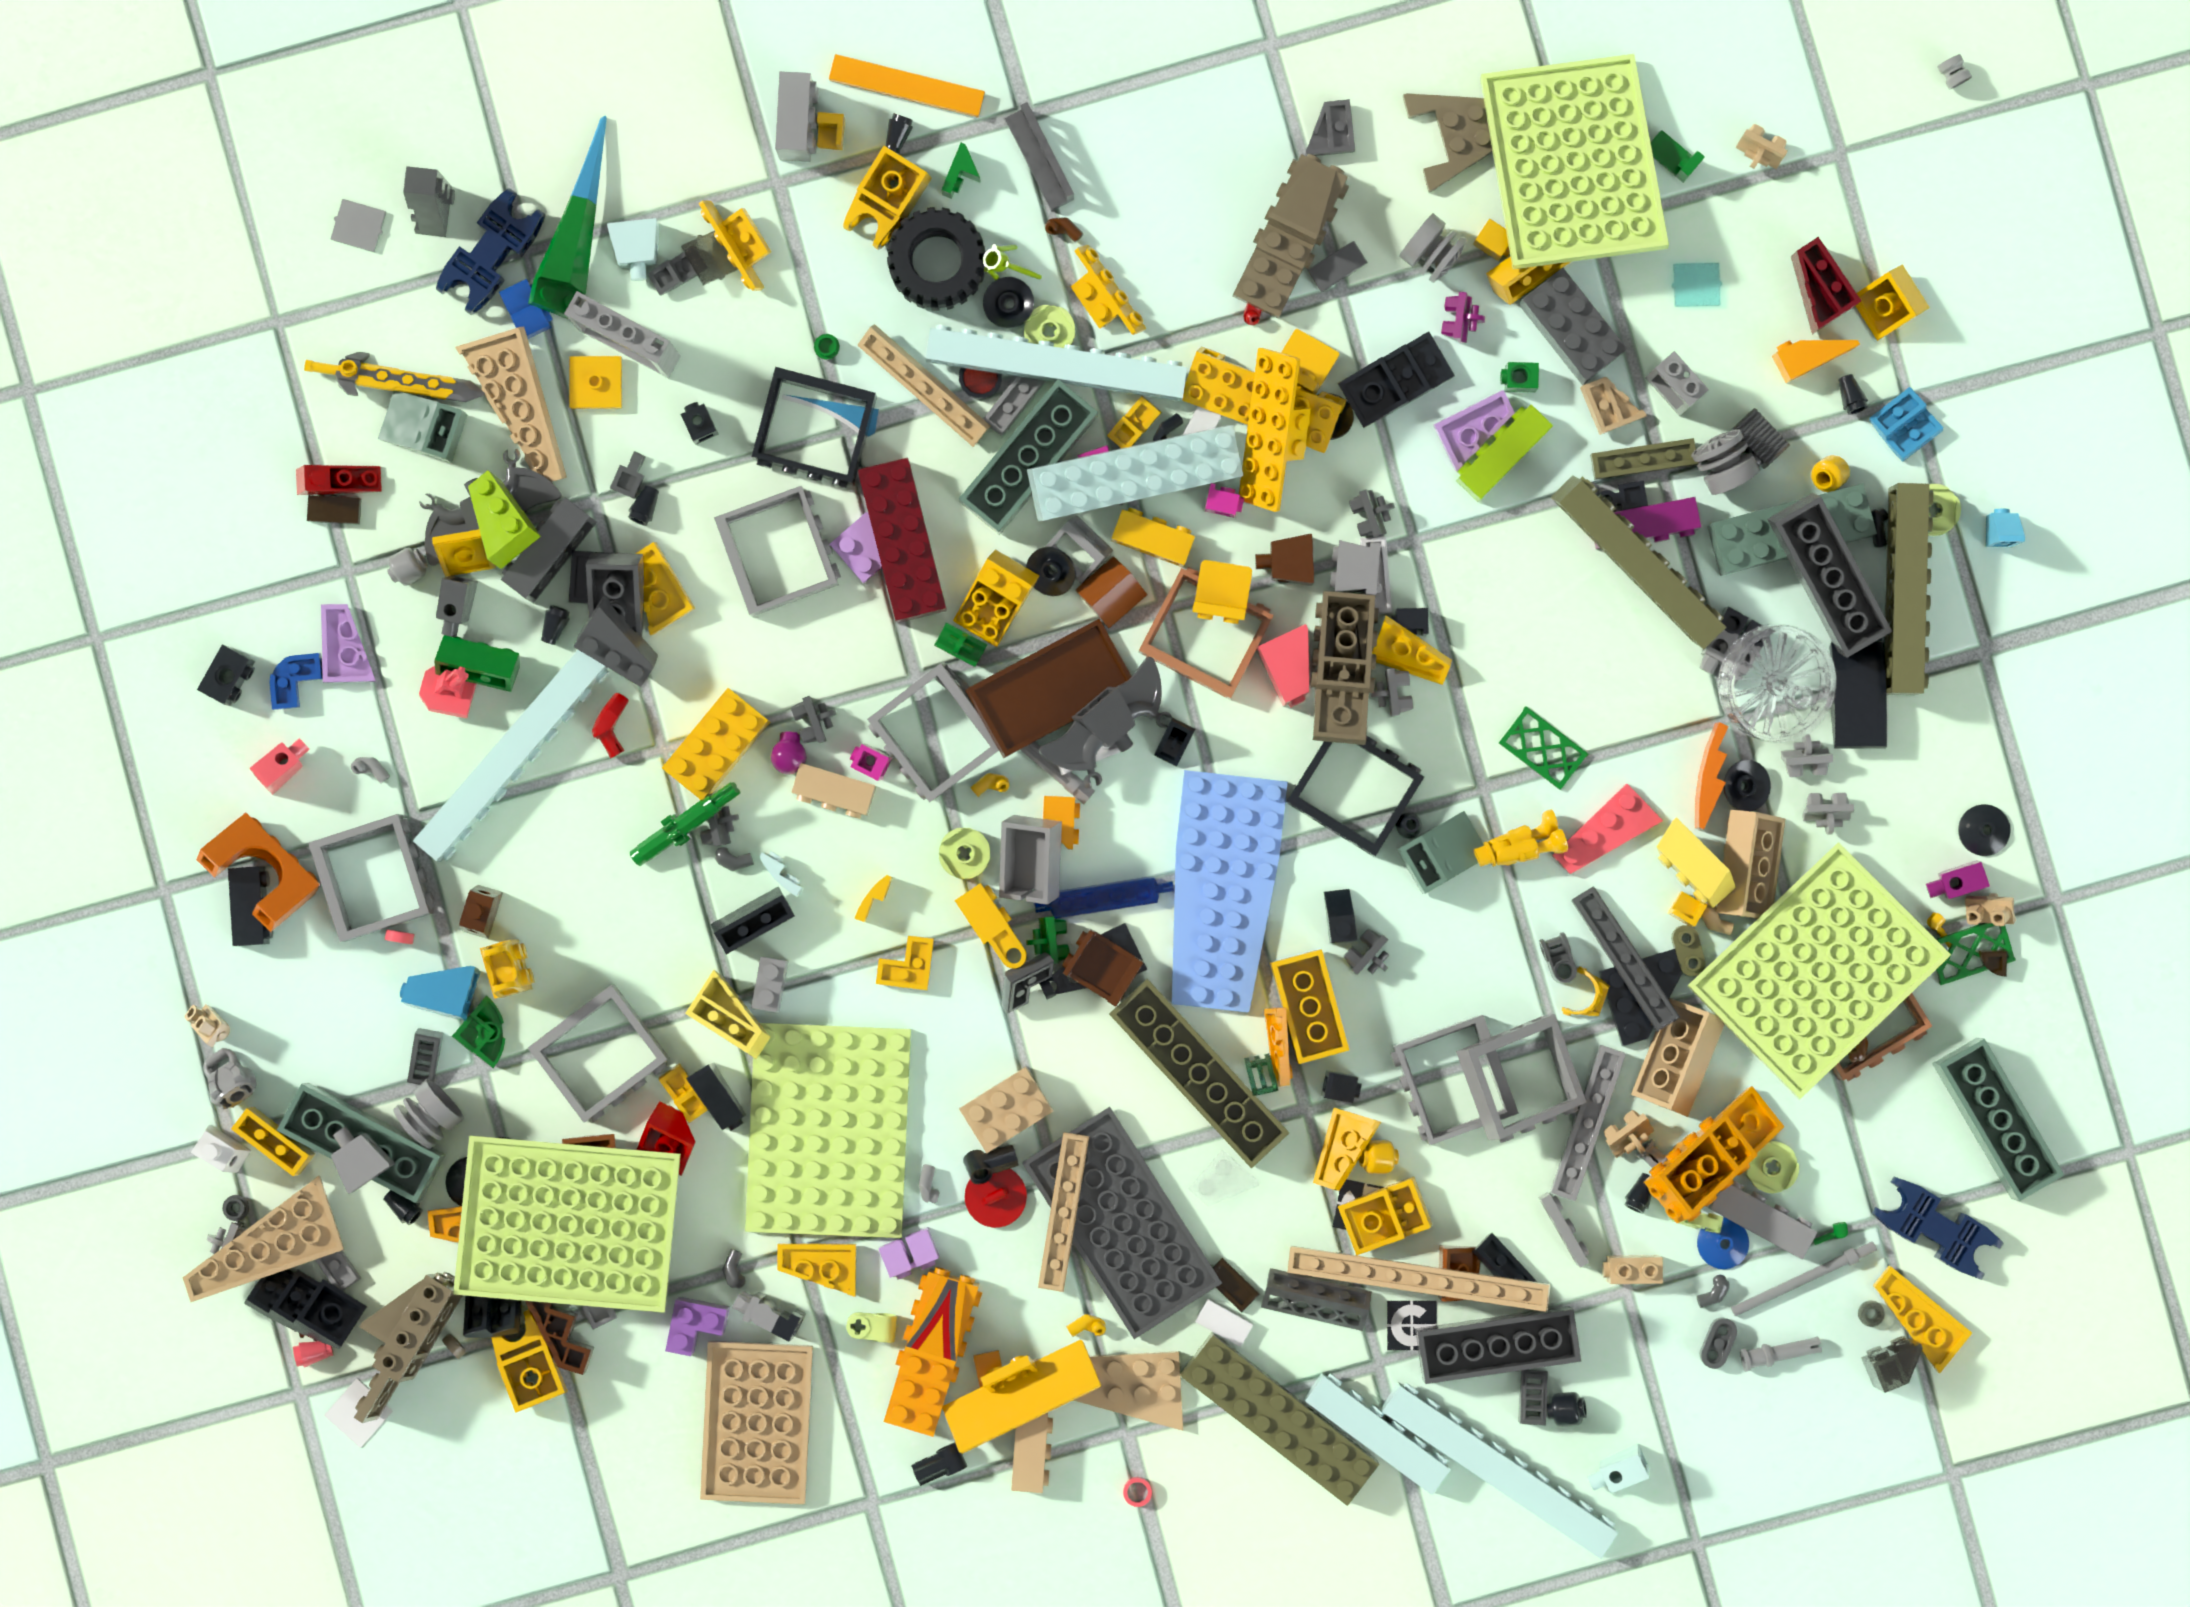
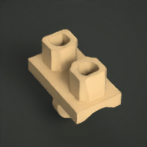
M1753 124L1749 130L1746 129L1735 148L1744 152V156L1752 159L1749 167L1755 169L1759 163L1765 167L1769 165L1777 169L1788 152L1785 149L1786 139L1774 136L1769 141L1763 138L1764 128Z
M1990 893L1989 896L1967 895L1965 898L1968 924L1993 923L1995 926H2004L2005 924H2014L2016 921L2014 898L1998 897L1997 893Z
M193 1004L185 1014V1019L191 1023L192 1028L211 1047L216 1042L225 1040L230 1033L228 1023L222 1020L215 1010L207 1004L202 1009Z
M1631 1110L1625 1115L1623 1119L1627 1125L1621 1130L1615 1125H1611L1604 1130L1607 1139L1605 1141L1616 1158L1625 1152L1629 1154L1635 1149L1640 1154L1644 1153L1645 1149L1642 1144L1649 1140L1648 1136L1654 1132L1644 1113L1640 1115L1635 1110Z

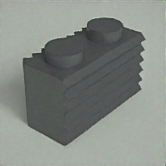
M1756 408L1752 409L1730 430H1741L1743 434L1741 441H1746L1748 444L1746 451L1753 454L1758 466H1761L1763 469L1767 468L1790 446L1786 439L1779 434Z

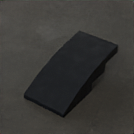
M1428 331L1337 384L1362 427L1365 428L1455 377V374L1433 336Z
M1831 641L1829 645L1831 661L1829 676L1834 749H1886L1887 694L1883 641H1875L1847 658L1838 653Z
M287 1269L261 1278L244 1302L245 1305L298 1333L338 1349L342 1347L368 1307L326 1280L322 1279L321 1282H318L299 1269L296 1273Z

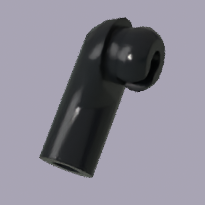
M1176 413L1163 421L1155 432L1153 441L1167 439L1166 436L1183 424L1182 417Z

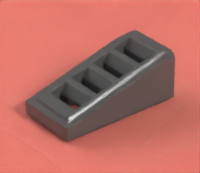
M423 1028L417 1029L414 1034L408 1083L420 1085L426 1079L435 1081L443 1032ZM421 1040L434 1042V1044L421 1042ZM419 1050L433 1051V1054L419 1053ZM417 1060L431 1062V1066L419 1064ZM415 1070L430 1073L429 1076L415 1074Z
M1521 1370L1518 1422L1520 1424L1546 1426L1548 1371ZM1527 1378L1541 1379V1384L1527 1383ZM1526 1390H1540V1394H1526ZM1526 1400L1540 1401V1405H1527ZM1526 1411H1538L1539 1416H1528Z

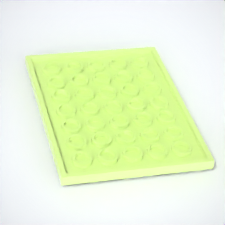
M1634 54L1481 74L1480 81L1512 269L1668 249L1669 242Z
M1838 842L1703 970L1688 987L1800 1100L1948 959L1951 954Z
M760 1023L770 1036V1039L757 1059L753 1058L745 1232L902 1238L911 1029Z
M469 1136L453 1294L665 1313L681 1154Z

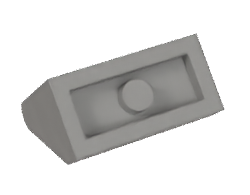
M1075 515L1065 523L1045 547L1058 548L1055 544L1067 533L1095 561L1085 572L1074 563L1076 579L1082 584L1114 550L1078 515Z

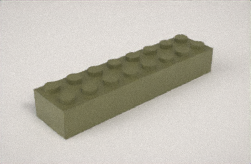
M1572 475L1550 498L1693 643L1705 649L1726 628L1721 622L1724 617L1715 608L1708 604L1704 605L1703 603L1706 599L1696 589H1693L1691 586L1688 588L1685 586L1688 581L1684 576L1673 568L1669 569L1667 566L1670 562L1661 553L1655 550L1651 551L1649 548L1652 544L1642 534L1640 535L1637 531L1635 533L1631 531L1634 526L1624 516H1621L1619 513L1616 515L1613 512L1616 507L1607 498L1595 494L1598 489L1588 479H1585L1583 476L1579 479Z
M1897 483L1888 488L1885 618L1892 632L1884 636L1887 695L1924 694V689H1927L1929 684V675L1925 673V663L1929 661V647H1925V640L1930 634V622L1926 621V610H1930L1931 597L1927 595V584L1931 583V569H1927L1928 558L1932 556V543L1928 542V532H1932L1933 518L1929 516V506L1933 505V490H1929V484Z
M1148 979L1144 980L1109 1013L1251 1169L1289 1134L1287 1129Z
M1214 1332L1210 1333L1180 1372L1183 1379L1346 1506L1350 1504L1380 1465L1377 1459Z

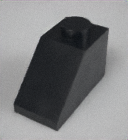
M1350 889L1323 892L1329 943L1356 941L1357 932Z
M1326 1070L1321 1096L1327 1099L1353 1103L1354 1098L1359 1099L1362 1083H1358L1357 1076Z

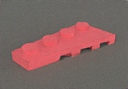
M1625 784L1567 840V852L1553 853L1551 856L1569 874H1572L1661 823L1663 820L1628 784Z

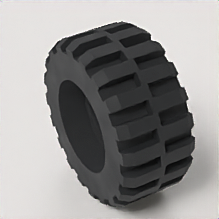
M929 207L926 212L920 213V210L913 212V217L910 219L904 218L900 222L901 226L899 229L894 230L892 241L888 243L887 264L895 287L904 295L907 301L916 303L917 307L922 309L929 307L932 311H939L940 308L946 307L949 310L953 309L954 305L958 303L964 304L968 301L967 298L971 294L974 296L978 291V285L983 282L985 277L983 257L986 251L980 232L976 230L975 225L970 220L967 221L964 218L963 214L959 212L952 213L949 208L942 207V210H935V207ZM931 237H945L952 240L958 246L961 252V265L954 276L945 281L930 282L917 274L913 266V254L916 247L924 240Z

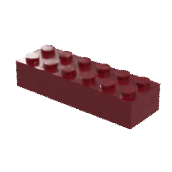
M909 458L859 469L858 474L895 621L898 624L947 611Z

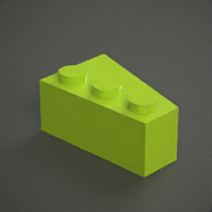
M487 470L468 486L487 560L501 569L541 536L502 480L492 472Z

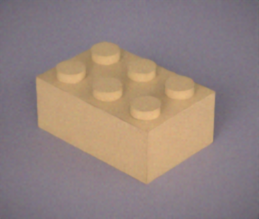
M1026 1066L959 1108L986 1153L1054 1111Z

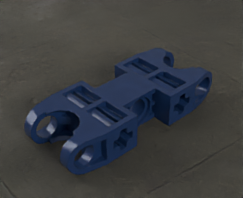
M511 188L502 192L491 202L477 221L479 227L486 232L471 253L459 246L444 266L436 285V290L441 294H445L450 288H454L459 284L468 285L470 289L468 299L470 300L465 306V311L470 315L482 309L504 283V278L496 273V271L512 250L520 257H523L536 239L545 219V213L540 209H537L531 216L528 215L523 219L513 218L512 203L516 198L517 192ZM460 261L469 266L472 270L464 266L462 263H460ZM479 275L487 279L489 282H491V284L482 279Z
M1894 1176L1890 1183L1898 1187L1896 1190L1902 1197L1900 1207L1894 1211H1883L1875 1207L1872 1214L1889 1230L1915 1244L1920 1234L1940 1245L1934 1255L1936 1259L1956 1271L1982 1280L1985 1273L1978 1269L1979 1266L1974 1261L1975 1250L1982 1245L2001 1249L2004 1244L2003 1241L1988 1227L1967 1214L1960 1212L1956 1221H1951L1935 1211L1941 1198L1919 1185Z

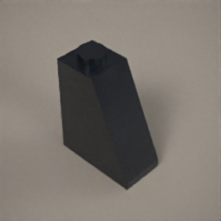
M715 1063L706 1065L686 1078L721 1130L728 1127L732 1131L744 1124L742 1118L747 1115Z

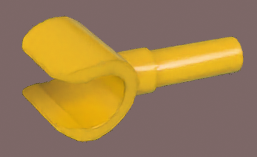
M1933 912L1927 919V925L1941 937L1947 935L1941 927L1946 922V919L1941 914ZM1945 942V944L1948 946V948H1949V947L1951 946V944H1952V943H1950V942Z

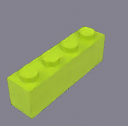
M1532 404L1527 409L1521 406L1512 416L1515 421L1509 427L1503 425L1493 435L1496 440L1490 446L1485 443L1475 453L1478 458L1472 464L1467 461L1457 471L1460 476L1456 482L1477 502L1553 427Z

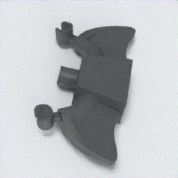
M508 449L504 451L502 458L508 464V468H506V477L503 483L524 513L536 505L555 501L562 497L559 489L545 476L530 469L516 467V462L521 457L518 449L514 451V460L508 457ZM477 478L471 479L464 484L469 496L470 492L468 486L471 483H473ZM430 493L425 494L432 500L430 506H426L419 501L423 509H431L433 511L425 531L426 556L431 566H436L440 563L433 546L432 537L479 529L471 496L460 502V508L451 510L442 504L437 505L435 497Z
M1146 657L1128 681L1119 686L1107 687L1072 717L1074 723L1063 736L1041 746L1039 753L1058 767L1074 771L1087 770L1088 775L1083 780L1084 786L1088 789L1092 787L1090 777H1093L1096 781V786H1099L1102 782V776L1095 772L1094 768L1097 767L1096 754L1102 746L1110 747L1115 743L1120 752L1128 750L1133 745V742L1127 735V732L1136 725L1134 719L1137 717L1145 716L1151 720L1155 719L1156 724L1161 728L1168 727L1161 723L1160 718L1162 715L1172 719V715L1169 712H1158L1162 698V686L1154 659Z

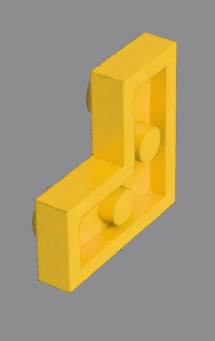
M908 936L905 961L879 958L876 984L928 990L934 939Z

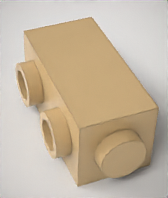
M1659 1255L1606 1256V1262L1602 1263L1603 1278H1607L1609 1284H1663V1258Z

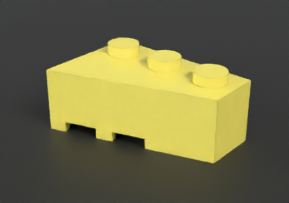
M713 970L685 1014L757 1059L770 1036L725 978Z

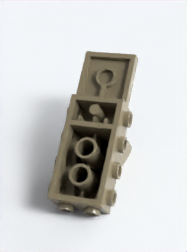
M1301 154L1298 161L1293 159L1287 171L1291 176L1287 184L1281 183L1276 193V196L1279 197L1276 206L1271 205L1264 218L1268 221L1264 230L1259 228L1253 240L1257 244L1232 295V297L1278 319L1304 267L1310 268L1315 258V255L1312 254L1315 245L1320 246L1327 233L1323 230L1327 221L1332 223L1338 211L1334 207L1338 198L1343 200L1349 188V185L1346 184L1348 176L1344 175L1345 172L1341 168L1334 165L1330 167L1321 164V159L1311 154H1307V156Z
M1323 591L1321 603H1316L1315 618H1320L1319 626L1315 625L1314 641H1318V649H1313L1312 664L1317 665L1316 672L1311 674L1310 688H1315L1312 739L1314 741L1365 745L1368 699L1369 693H1374L1375 678L1371 677V670H1375L1376 654H1372V646L1376 647L1378 631H1373L1374 623H1378L1379 608H1375V595Z
M445 1271L443 1274L437 1272L426 1275L424 1279L364 1320L359 1326L385 1343L375 1352L374 1359L376 1360L372 1367L380 1371V1374L376 1373L369 1383L370 1391L367 1396H363L358 1401L355 1407L357 1413L354 1418L359 1422L365 1423L379 1419L399 1383L413 1380L463 1297V1295L453 1294L454 1275Z

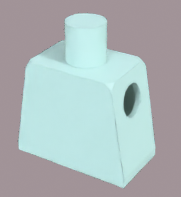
M653 218L607 223L618 265L621 268H630L632 281L646 280V266L657 264L660 231L658 220Z
M1635 1444L1600 1461V1471L1587 1476L1594 1491L1607 1486L1610 1493L1649 1479V1466L1639 1444ZM1618 1471L1620 1474L1614 1475L1611 1472Z

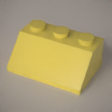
M1676 817L1657 845L1660 855L1658 859L1667 869L1672 867L1677 872L1675 876L1685 887L1690 885L1695 890L1693 895L1701 904L1704 905L1707 902L1714 908L1736 888L1731 872Z

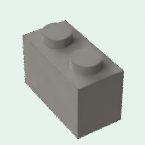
M764 956L760 957L751 1008L776 1013L780 1012L789 961Z

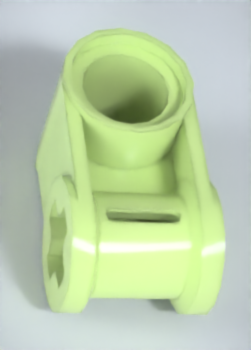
M855 1312L848 1318L846 1329L852 1338L892 1343L895 1342L897 1315ZM856 1319H860L861 1324L866 1325V1327H861L860 1331H855V1326H851V1324H855Z

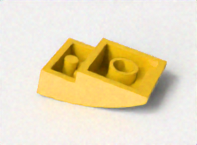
M1414 1176L1338 1206L1356 1255L1405 1239L1407 1236L1427 1230L1433 1225Z

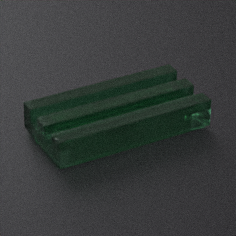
M1269 1053L1264 1054V1059H1260L1259 1055L1254 1056V1061H1250L1249 1057L1244 1058L1253 1096L1279 1091ZM1262 1066H1267L1272 1086L1267 1087ZM1256 1067L1262 1087L1258 1089L1256 1087L1252 1068Z

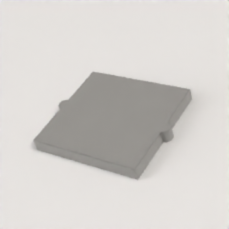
M342 199L338 215L334 217L335 225L330 239L375 252L379 236L383 234L381 229L386 211Z

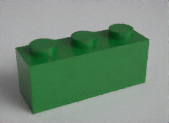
M443 635L434 659L435 674L441 675L446 670L453 671L459 667H464L465 672L469 674L467 680H465L466 682L511 692L520 669V655L518 652L508 648L501 649L489 646L483 642L476 643L464 640L458 636Z

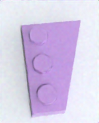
M1500 390L1433 424L1455 471H1458L1515 413L1504 390Z
M321 604L323 683L376 682L348 604Z

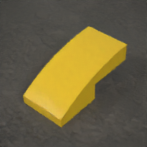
M1141 396L1107 436L1120 448L1133 446L1162 412L1144 396Z
M886 875L872 887L858 908L854 919L866 922L874 898L885 901L893 877Z
M678 1063L658 1077V1080L672 1097L679 1111L683 1112L685 1119L690 1123L708 1110L687 1081L688 1073Z

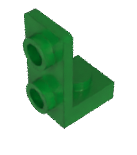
M1663 130L1650 142L1653 158L1682 183L1686 181L1705 158L1698 150L1692 156Z

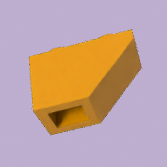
M1044 796L1043 819L1062 821L1061 843L1068 850H1073V844H1079V829H1074V819H1080V803H1075V797Z

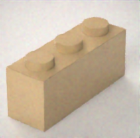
M801 763L791 793L797 795L796 800L811 804L813 799L822 802V808L836 811L837 807L846 809L845 815L860 819L861 815L868 816L877 786Z
M1048 1413L1017 1427L1015 1430L1011 1491L1043 1493V1486L1049 1485L1050 1470H1044L1045 1460H1050L1051 1444H1046L1047 1433L1052 1434L1053 1418H1049Z

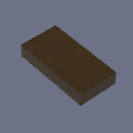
M308 495L306 521L360 525L362 499Z
M1223 1257L1212 1267L1222 1282L1216 1288L1241 1313L1260 1295Z

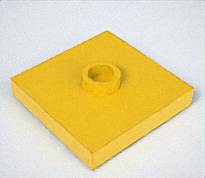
M569 356V408L622 409V357Z
M479 529L432 537L433 546L445 577L496 568V565L487 560Z

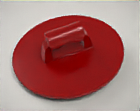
M1007 1169L993 1174L992 1178L984 1184H974L969 1179L965 1188L964 1198L966 1208L974 1220L987 1227L1000 1228L1013 1223L1020 1217L1026 1205L1027 1191L1021 1177L1012 1169Z

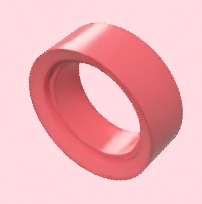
M386 929L384 940L413 944L415 934Z
M1132 1477L1125 1483L1123 1495L1128 1504L1134 1507H1141L1150 1501L1152 1488L1145 1478ZM1136 1482L1144 1484L1148 1490L1146 1498L1139 1502L1131 1500L1127 1493L1129 1486Z

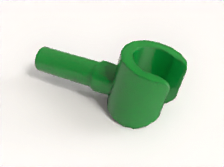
M1846 1222L1832 1224L1834 1232L1815 1238L1813 1240L1814 1244L1817 1245L1834 1238H1845L1848 1235Z

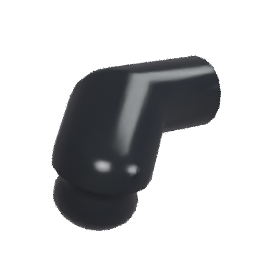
M1879 508L1878 510L1874 509L1871 511L1877 534L1872 536L1874 547H1884L1887 545L1884 522L1888 519V513L1884 508Z

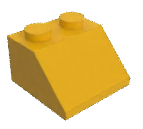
M1903 264L1857 292L1861 302L1856 308L1877 341L1930 308Z

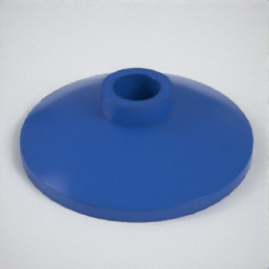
M1724 1217L1720 1233L1707 1232L1705 1228L1700 1229L1697 1237V1249L1701 1258L1708 1265L1717 1269H1730L1737 1266L1745 1259L1749 1250V1237L1745 1228ZM1723 1239L1729 1241V1246L1725 1249L1720 1245Z

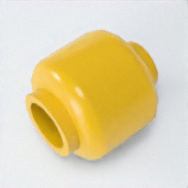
M1836 455L1826 456L1815 464L1811 471L1813 484L1823 492L1836 491L1850 477L1848 463Z
M1370 1140L1359 1158V1164L1361 1167H1364L1367 1173L1387 1174L1393 1170L1394 1165L1398 1164L1399 1153L1397 1149H1394L1393 1144L1389 1140Z

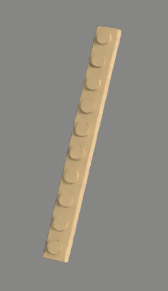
M1297 1246L1290 1247L1287 1273L1545 1312L1548 1311L1551 1285Z

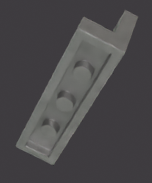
M1028 102L1020 105L1021 110L1006 117L1005 122L1050 210L1053 211L1073 201L1074 192Z
M1270 1268L1261 1308L1363 1331L1370 1310L1372 1291ZM1270 1295L1281 1297L1283 1301L1269 1300ZM1303 1302L1307 1303L1309 1306L1306 1308L1298 1307L1296 1303ZM1329 1308L1332 1309L1334 1312L1328 1314L1322 1312L1321 1309ZM1355 1314L1361 1317L1358 1321L1349 1319L1346 1315Z

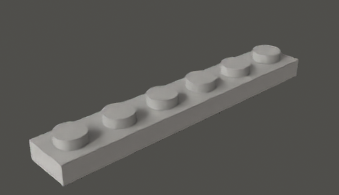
M1603 1045L1599 1046L1583 1093L1587 1103L1580 1105L1578 1108L1579 1110L1576 1113L1550 1193L1576 1202L1626 1053Z

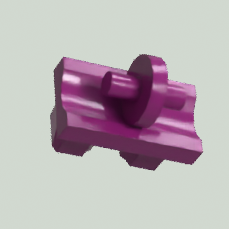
M1459 292L1458 296L1445 298V311L1456 313L1455 321H1443L1441 334L1454 338L1459 343H1467L1468 329L1471 332H1476L1477 323H1485V316L1479 315V306L1472 305V297L1467 296V292Z

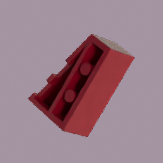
M1819 236L1798 249L1791 256L1812 335L1861 302V299Z

